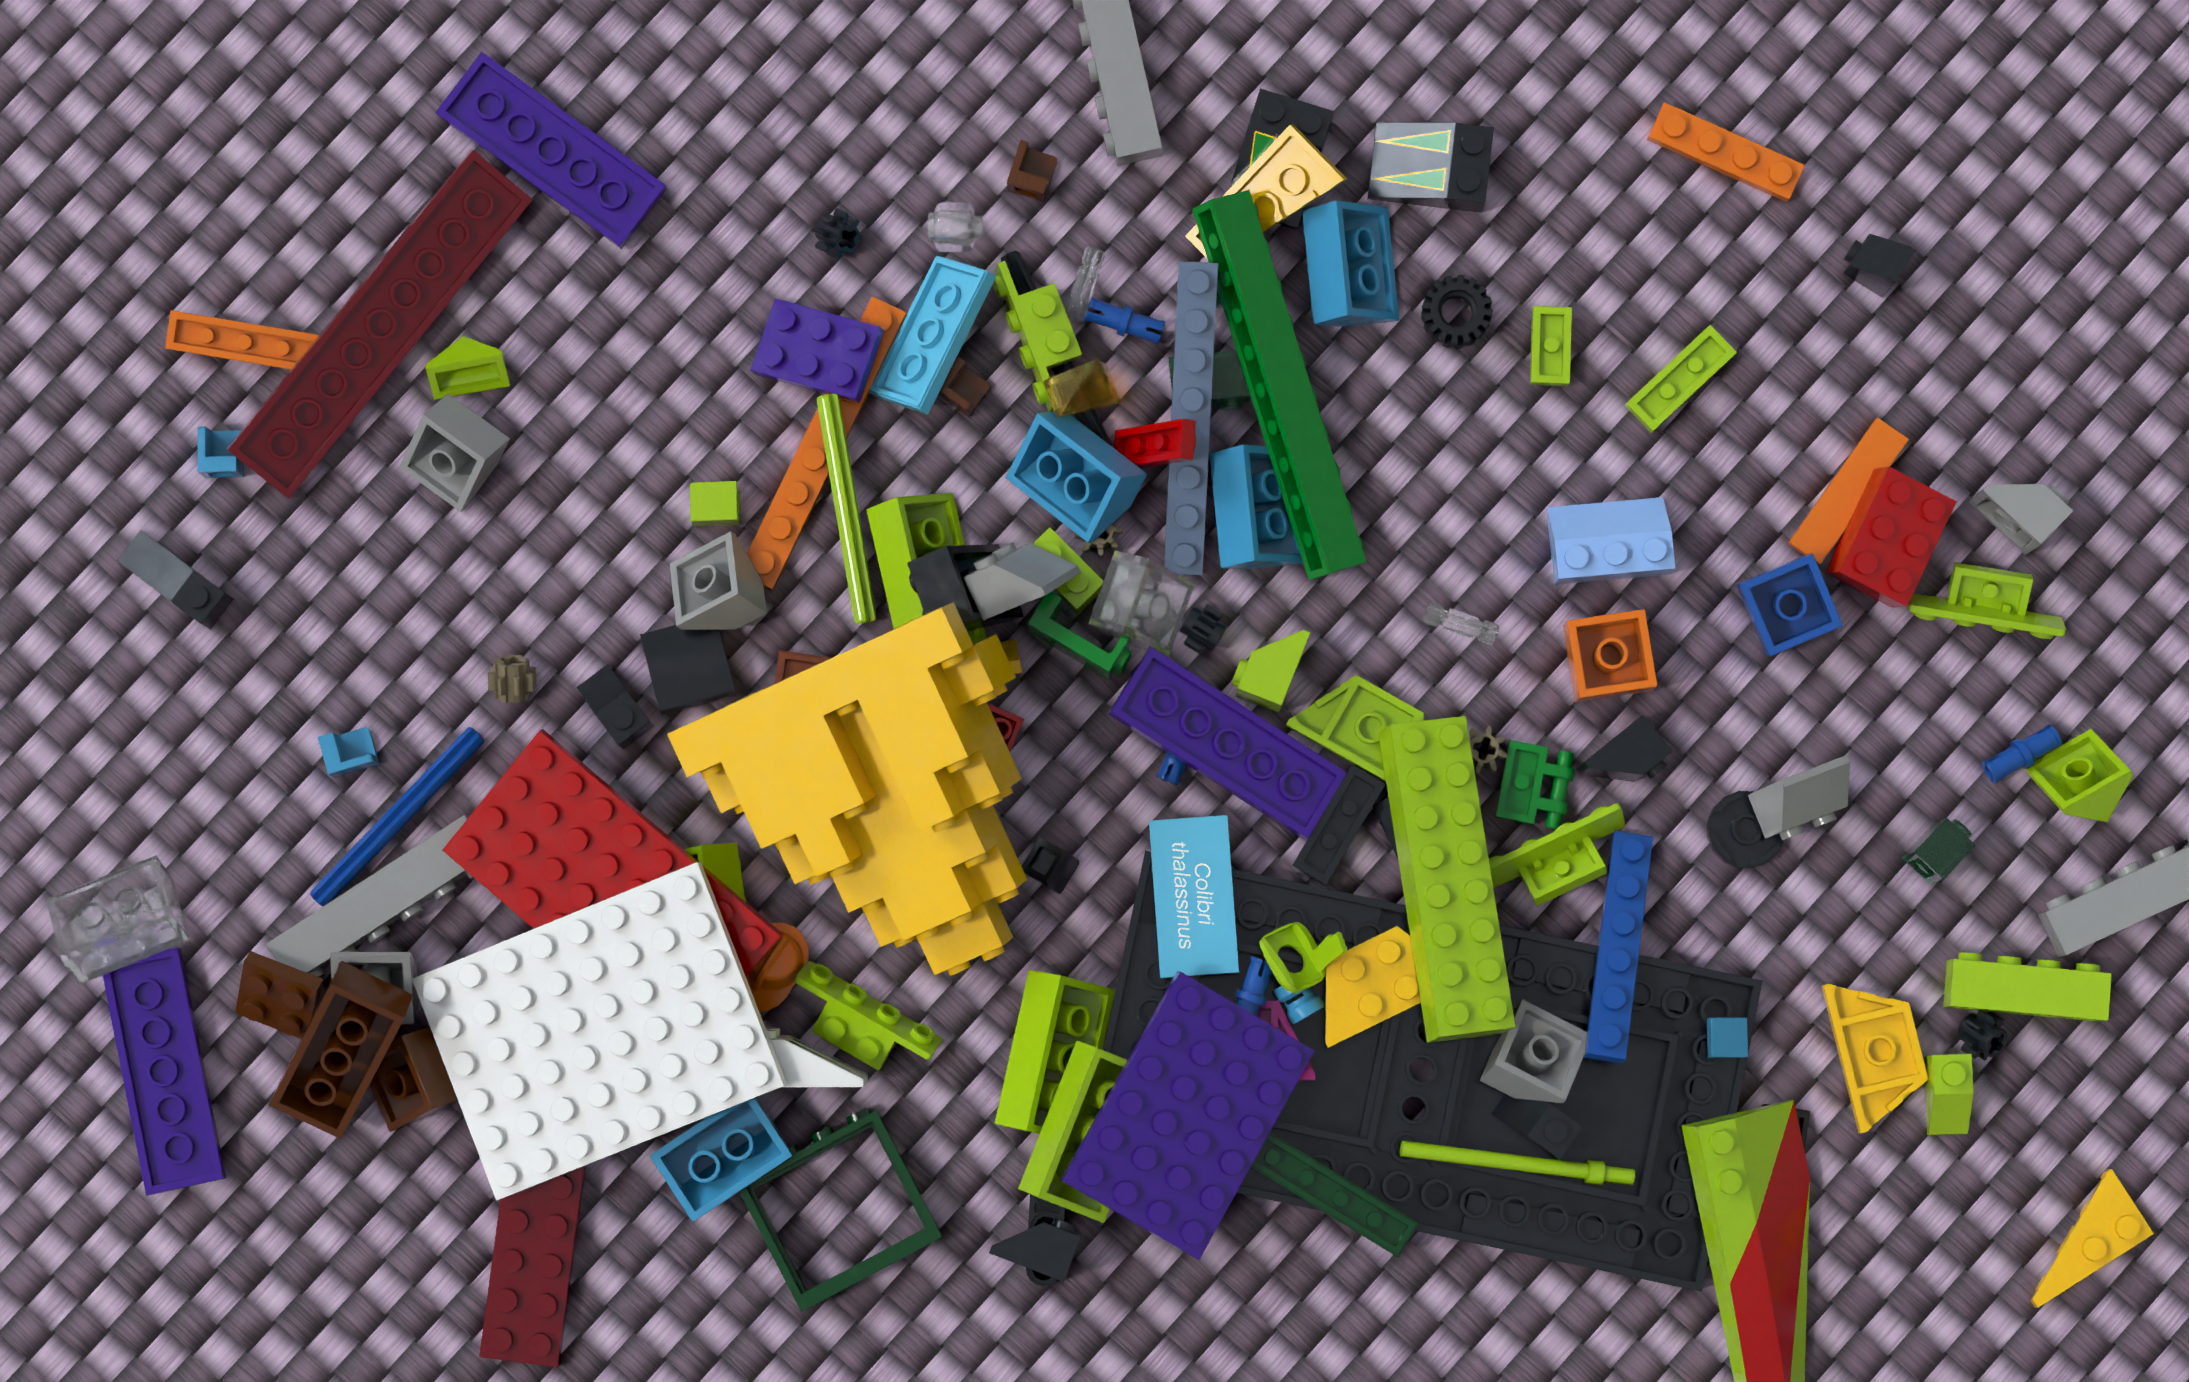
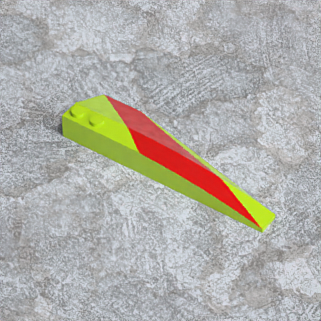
M1794 1100L1681 1125L1734 1382H1805L1810 1175Z

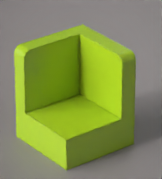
M737 481L693 482L690 484V519L693 526L741 525L740 487Z

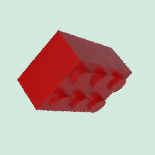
M1891 467L1874 469L1825 574L1892 608L1907 607L1957 501Z

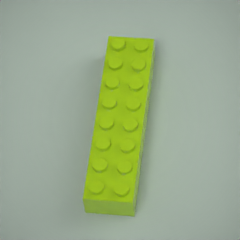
M1466 716L1390 724L1379 733L1427 1043L1503 1034L1516 1026Z

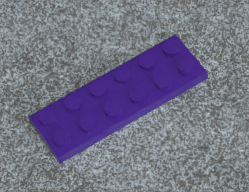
M483 52L479 54L435 112L442 120L620 249L624 247L667 190V186Z
M1152 647L1147 649L1108 713L1117 721L1304 840L1310 837L1347 774L1338 766Z
M176 947L100 964L146 1196L226 1179L181 948Z

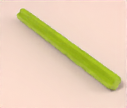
M838 394L821 395L817 397V406L853 618L856 624L873 622L876 620V611L840 398Z

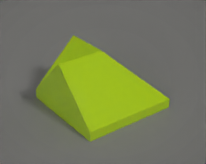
M2092 729L2034 761L2033 766L2025 769V772L2065 815L2104 822L2109 821L2133 777L2132 771Z

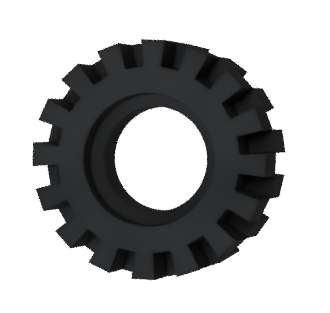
M1458 274L1456 278H1452L1451 275L1446 276L1444 280L1435 282L1425 296L1422 305L1421 321H1424L1426 333L1429 332L1432 335L1431 339L1435 342H1442L1444 347L1449 348L1452 345L1455 346V349H1459L1463 345L1468 344L1470 346L1478 338L1481 339L1490 324L1493 309H1491V297L1487 296V289L1483 285L1481 287L1477 285V280L1472 277L1468 280L1464 278L1465 275ZM1461 298L1468 302L1472 310L1470 320L1460 326H1454L1446 322L1442 315V306L1447 300Z

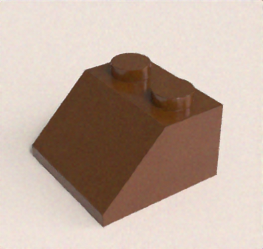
M430 1026L403 1035L392 1041L370 1083L389 1132L402 1128L458 1102Z

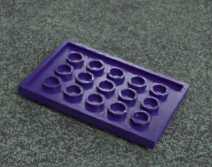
M1177 971L1060 1181L1193 1258L1200 1260L1312 1057L1314 1050L1181 971Z

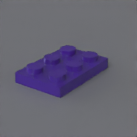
M775 299L750 371L758 376L824 394H838L839 398L860 403L884 330L880 326Z

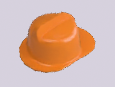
M771 923L783 935L746 978L759 1011L771 1010L785 1000L796 984L794 980L809 959V947L804 935L795 927L786 923Z

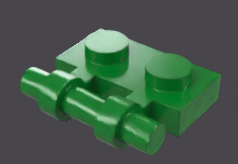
M1509 740L1494 818L1534 825L1536 812L1539 810L1547 812L1545 828L1556 830L1561 826L1562 817L1567 816L1569 804L1565 801L1569 781H1573L1575 769L1572 768L1574 753L1559 751L1557 764L1555 765L1546 763L1548 747ZM1543 776L1554 778L1550 799L1539 797Z

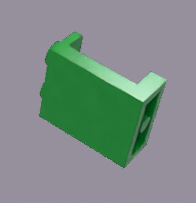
M1053 592L1046 594L1028 622L1029 632L1108 680L1111 679L1114 673L1121 675L1132 657V651L1129 650V638L1122 635L1111 653L1105 652L1055 622L1063 608L1062 598Z

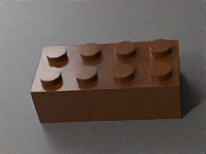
M341 961L278 1083L269 1106L341 1139L400 1028L414 995Z

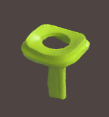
M1298 922L1280 927L1266 934L1259 941L1263 955L1278 983L1285 990L1294 994L1300 993L1321 982L1326 975L1328 964L1348 950L1341 932L1338 931L1334 935H1328L1317 946L1308 929ZM1281 947H1292L1298 951L1303 959L1301 972L1292 973L1287 970L1283 961L1278 956Z

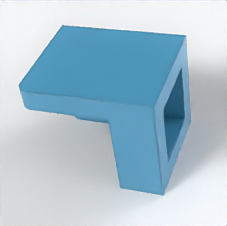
M206 426L198 427L197 472L205 478L244 477V463L227 450V447L241 431H211Z
M366 727L341 735L332 732L318 737L327 772L333 777H339L380 764L371 731Z

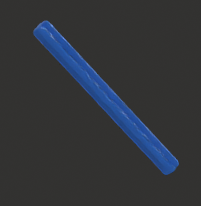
M471 727L466 728L311 890V897L320 906H325L333 901L484 743L483 737Z

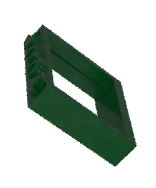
M866 1107L848 1116L846 1120L849 1125L834 1132L832 1126L812 1135L813 1144L802 1150H799L797 1144L790 1147L789 1150L793 1155L791 1158L739 1191L801 1312L944 1237L877 1110L869 1113ZM873 1127L925 1228L807 1291L755 1189Z

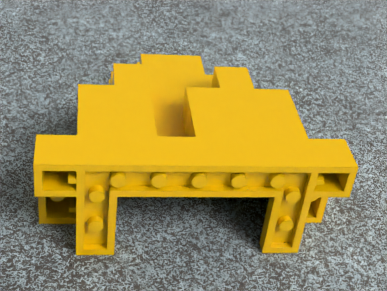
M954 602L911 620L881 636L783 681L763 688L667 734L686 776L689 777L698 772L701 773L720 813L734 808L736 814L744 812L761 849L775 844L794 884L808 879L810 885H813L831 876L848 913L860 907L862 908L880 947L894 942L895 947L898 948L917 939L934 975L947 970L949 975L952 976L971 967L969 962L971 959L981 956L983 961H987L1004 953L1003 945L1014 938L998 904L1019 894L1017 888L1028 879L993 805L1002 801V798L1014 793L1011 786L1022 778L987 702L1008 691L1005 684L1016 678V675L997 634L976 644L972 643Z

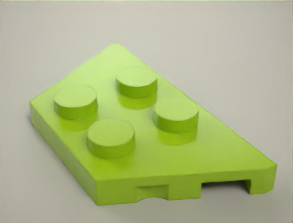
M1354 675L1314 704L1290 718L1286 727L1386 782L1379 733L1390 724L1424 721V713L1365 679Z

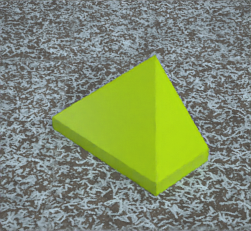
M462 336L425 364L434 400L442 399L447 394L453 397L510 386V379L502 350Z

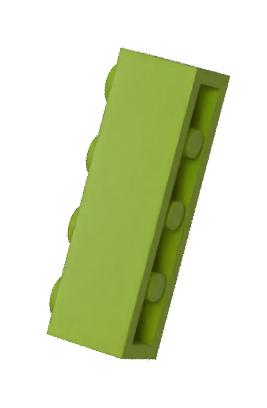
M1959 952L1958 959L1946 961L1944 1008L1982 1010L2103 1022L2109 1019L2112 973L2100 972V965L2076 963V970L2060 969V961L2037 960V966L2021 965L2022 958L1998 956L1997 963L1982 961V954Z

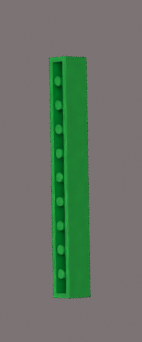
M1250 190L1211 199L1193 208L1192 211L1208 262L1218 263V294L1308 580L1365 563L1363 542L1358 536L1353 521L1351 504L1346 498L1340 479V469L1331 451L1328 431L1323 425L1317 406V396L1311 387L1305 368V358L1299 349L1293 330V320L1287 311L1282 295V285L1276 276L1270 257V247L1264 238L1258 219V208L1253 202Z

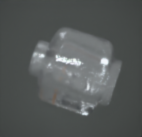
M942 202L936 205L934 212H928V242L934 243L936 249L940 252H969L975 246V239H983V216H975L974 207L970 203Z

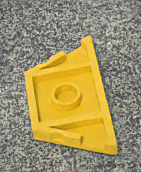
M1398 926L1345 951L1326 967L1325 1044L1329 1048L1421 1003L1411 937Z
M1832 984L1822 985L1858 1133H1865L1888 1112H1891L1902 1103L1909 1094L1916 1091L1929 1080L1909 1002L1884 998L1875 994L1850 990Z

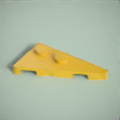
M2112 1169L2103 1172L2099 1185L2089 1202L2086 1201L2076 1224L2069 1230L2056 1253L2058 1255L2046 1275H2043L2038 1283L2036 1292L2031 1300L2034 1307L2039 1308L2154 1234Z

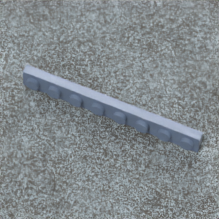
M1179 261L1171 421L1178 419L1196 421V446L1193 460L1171 463L1168 467L1164 574L1203 575L1218 263Z

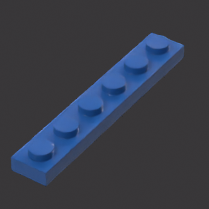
M1614 830L1612 835L1584 1058L1624 1064L1626 1060L1653 842L1652 836Z

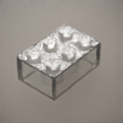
M156 855L46 899L62 963L79 985L190 940L173 878Z

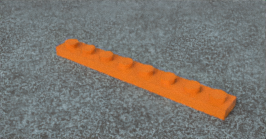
M873 296L860 321L880 326L884 330V334L860 403L840 398L846 440L907 315V312ZM818 408L747 552L748 557L763 581V586L774 591L829 478Z

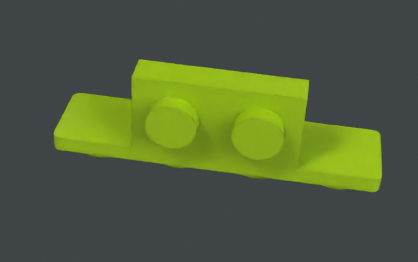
M999 262L995 269L994 290L998 298L1004 297L1009 308V311L1005 312L1006 320L1012 334L1018 332L1023 346L1019 347L1020 357L1026 369L1032 368L1037 382L1033 383V390L1040 405L1046 404L1048 412L1056 411L1060 403L1047 369L1081 358L1082 352L1055 283L1018 296L1006 262Z
M1954 562L1946 598L1913 593L1908 604L1909 611L1914 613L1916 617L1932 621L1937 620V617L1953 619L1954 623L1967 627H1973L1976 623L1991 625L1994 630L2004 633H2013L2017 629L2029 631L2031 635L2042 639H2052L2053 636L2064 637L2066 632L2062 617L2026 611L2033 584L2032 574Z
M1619 803L1599 807L1581 820L1562 824L1551 834L1538 840H1528L1518 849L1503 856L1499 855L1490 858L1489 864L1493 888L1520 876L1537 907L1607 874L1606 866L1593 842L1613 833L1614 830L1618 831L1625 827L1623 811Z
M808 961L794 980L799 986L827 1001L811 1032L878 1071L884 1065L895 1042L924 1059L930 1060L943 1041L942 1037L935 1034L927 1025L916 1023L901 1014L896 1007L884 1004L873 998L862 987L849 984L834 975L824 965Z

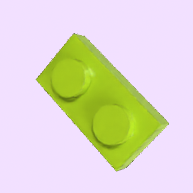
M1533 306L1530 385L1569 386L1572 307Z

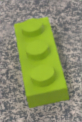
M1709 325L1625 404V407L1650 433H1653L1733 358L1737 352Z

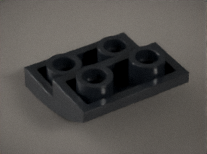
M676 625L640 634L661 715L737 694L720 630H681Z

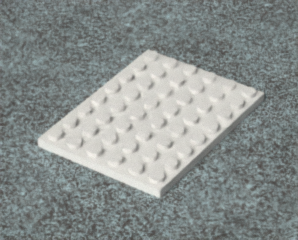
M696 862L413 978V984L496 1201L787 1085L701 862Z

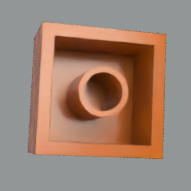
M1645 609L1568 620L1563 625L1575 703L1650 692L1657 687Z

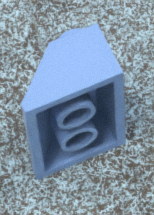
M1663 497L1546 508L1554 585L1670 575L1676 569L1672 529Z

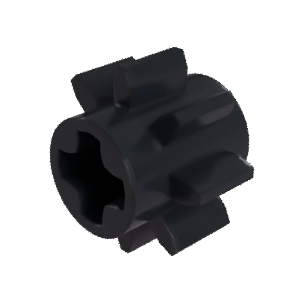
M839 208L835 209L833 215L822 213L821 218L813 229L816 238L819 240L815 247L837 260L841 257L842 252L853 254L854 249L858 246L860 239H862L857 228L860 221Z
M1209 604L1205 606L1203 611L1194 606L1179 632L1187 636L1184 645L1199 654L1204 646L1213 651L1228 627L1220 622L1223 612Z
M1979 1010L1977 1014H1968L1961 1021L1958 1028V1038L1965 1042L1960 1050L1966 1054H1972L1974 1059L1980 1057L1984 1061L1987 1060V1057L1997 1056L2002 1052L2007 1043V1032L2001 1029L2005 1020L1991 1011L1985 1013Z

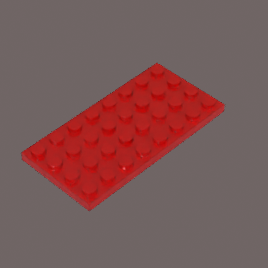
M544 729L535 735L442 849V851L533 929L698 862ZM703 866L747 978L783 933Z

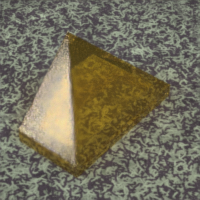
M1099 359L1043 381L1056 418L1120 402L1108 366Z

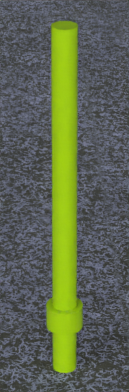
M1403 1140L1400 1145V1156L1580 1178L1584 1179L1585 1183L1602 1185L1603 1182L1633 1185L1635 1180L1634 1169L1605 1166L1604 1161L1587 1160L1586 1163Z

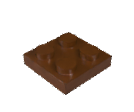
M250 951L243 963L235 1013L301 1039L319 1005L324 979Z

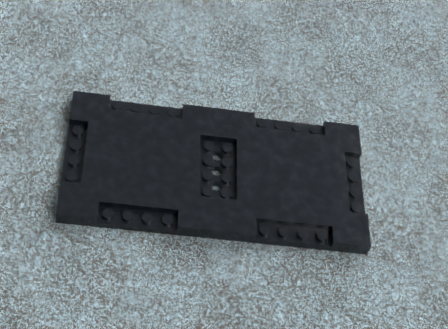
M1146 850L1103 1048L1104 1051L1126 1060L1130 1057L1173 978L1160 979L1151 852ZM1231 869L1239 973L1189 977L1237 1005L1239 998L1235 997L1237 989L1242 990L1251 962V956L1263 960L1258 976L1260 975L1263 962L1266 961L1259 941L1266 934L1287 924L1298 922L1308 929L1317 946L1328 935H1334L1338 931L1341 932L1345 945L1349 950L1396 926L1410 935L1406 905ZM1499 925L1513 1013L1519 1002L1523 999L1587 1032L1598 946ZM1281 947L1278 956L1283 961L1287 970L1292 973L1301 972L1303 959L1298 951L1292 947ZM1644 955L1638 956L1627 1054L1624 1064L1583 1057L1566 1101L1564 1103L1548 1102L1583 1126L1559 1160L1586 1163L1587 1160L1604 1161L1605 1166L1634 1169L1635 1180L1633 1185L1603 1182L1602 1185L1585 1183L1584 1179L1400 1156V1145L1403 1140L1554 1159L1491 1114L1505 1093L1483 1083L1480 1079L1501 1034L1433 1043L1424 1042L1418 1035V1027L1424 1021L1421 1003L1329 1048L1325 1044V1007L1294 1025L1290 1023L1298 1041L1314 1050L1309 1063L1316 1075V1081L1297 1082L1270 1132L1419 1223L1415 1231L1702 1292L1708 1252L1681 1125L1737 1113L1747 1058H1708L1707 1018H1747L1749 1053L1763 980ZM1273 972L1263 997L1267 1001H1277L1272 991L1281 986ZM1324 977L1321 982L1312 986L1311 989L1314 994L1320 995L1325 1003L1326 980ZM1300 993L1292 999L1295 1001L1304 995ZM1279 1002L1286 1015V1006L1284 1005V1003ZM1419 1058L1428 1060L1433 1068L1431 1077L1424 1082L1415 1080L1410 1073L1411 1064ZM1410 1097L1419 1098L1425 1106L1423 1116L1415 1121L1407 1119L1402 1111L1404 1101ZM1251 1167L1237 1191L1240 1194L1319 1210Z

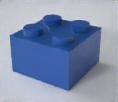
M1813 553L1801 556L1736 584L1766 656H1773L1843 626Z

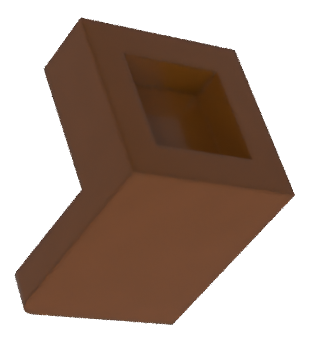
M1021 140L1007 180L1008 191L1045 202L1057 165V158L1030 149L1029 143Z
M957 356L938 395L970 417L990 390V384L968 369L966 362Z

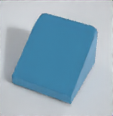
M1707 1018L1708 1058L1748 1057L1747 1018Z

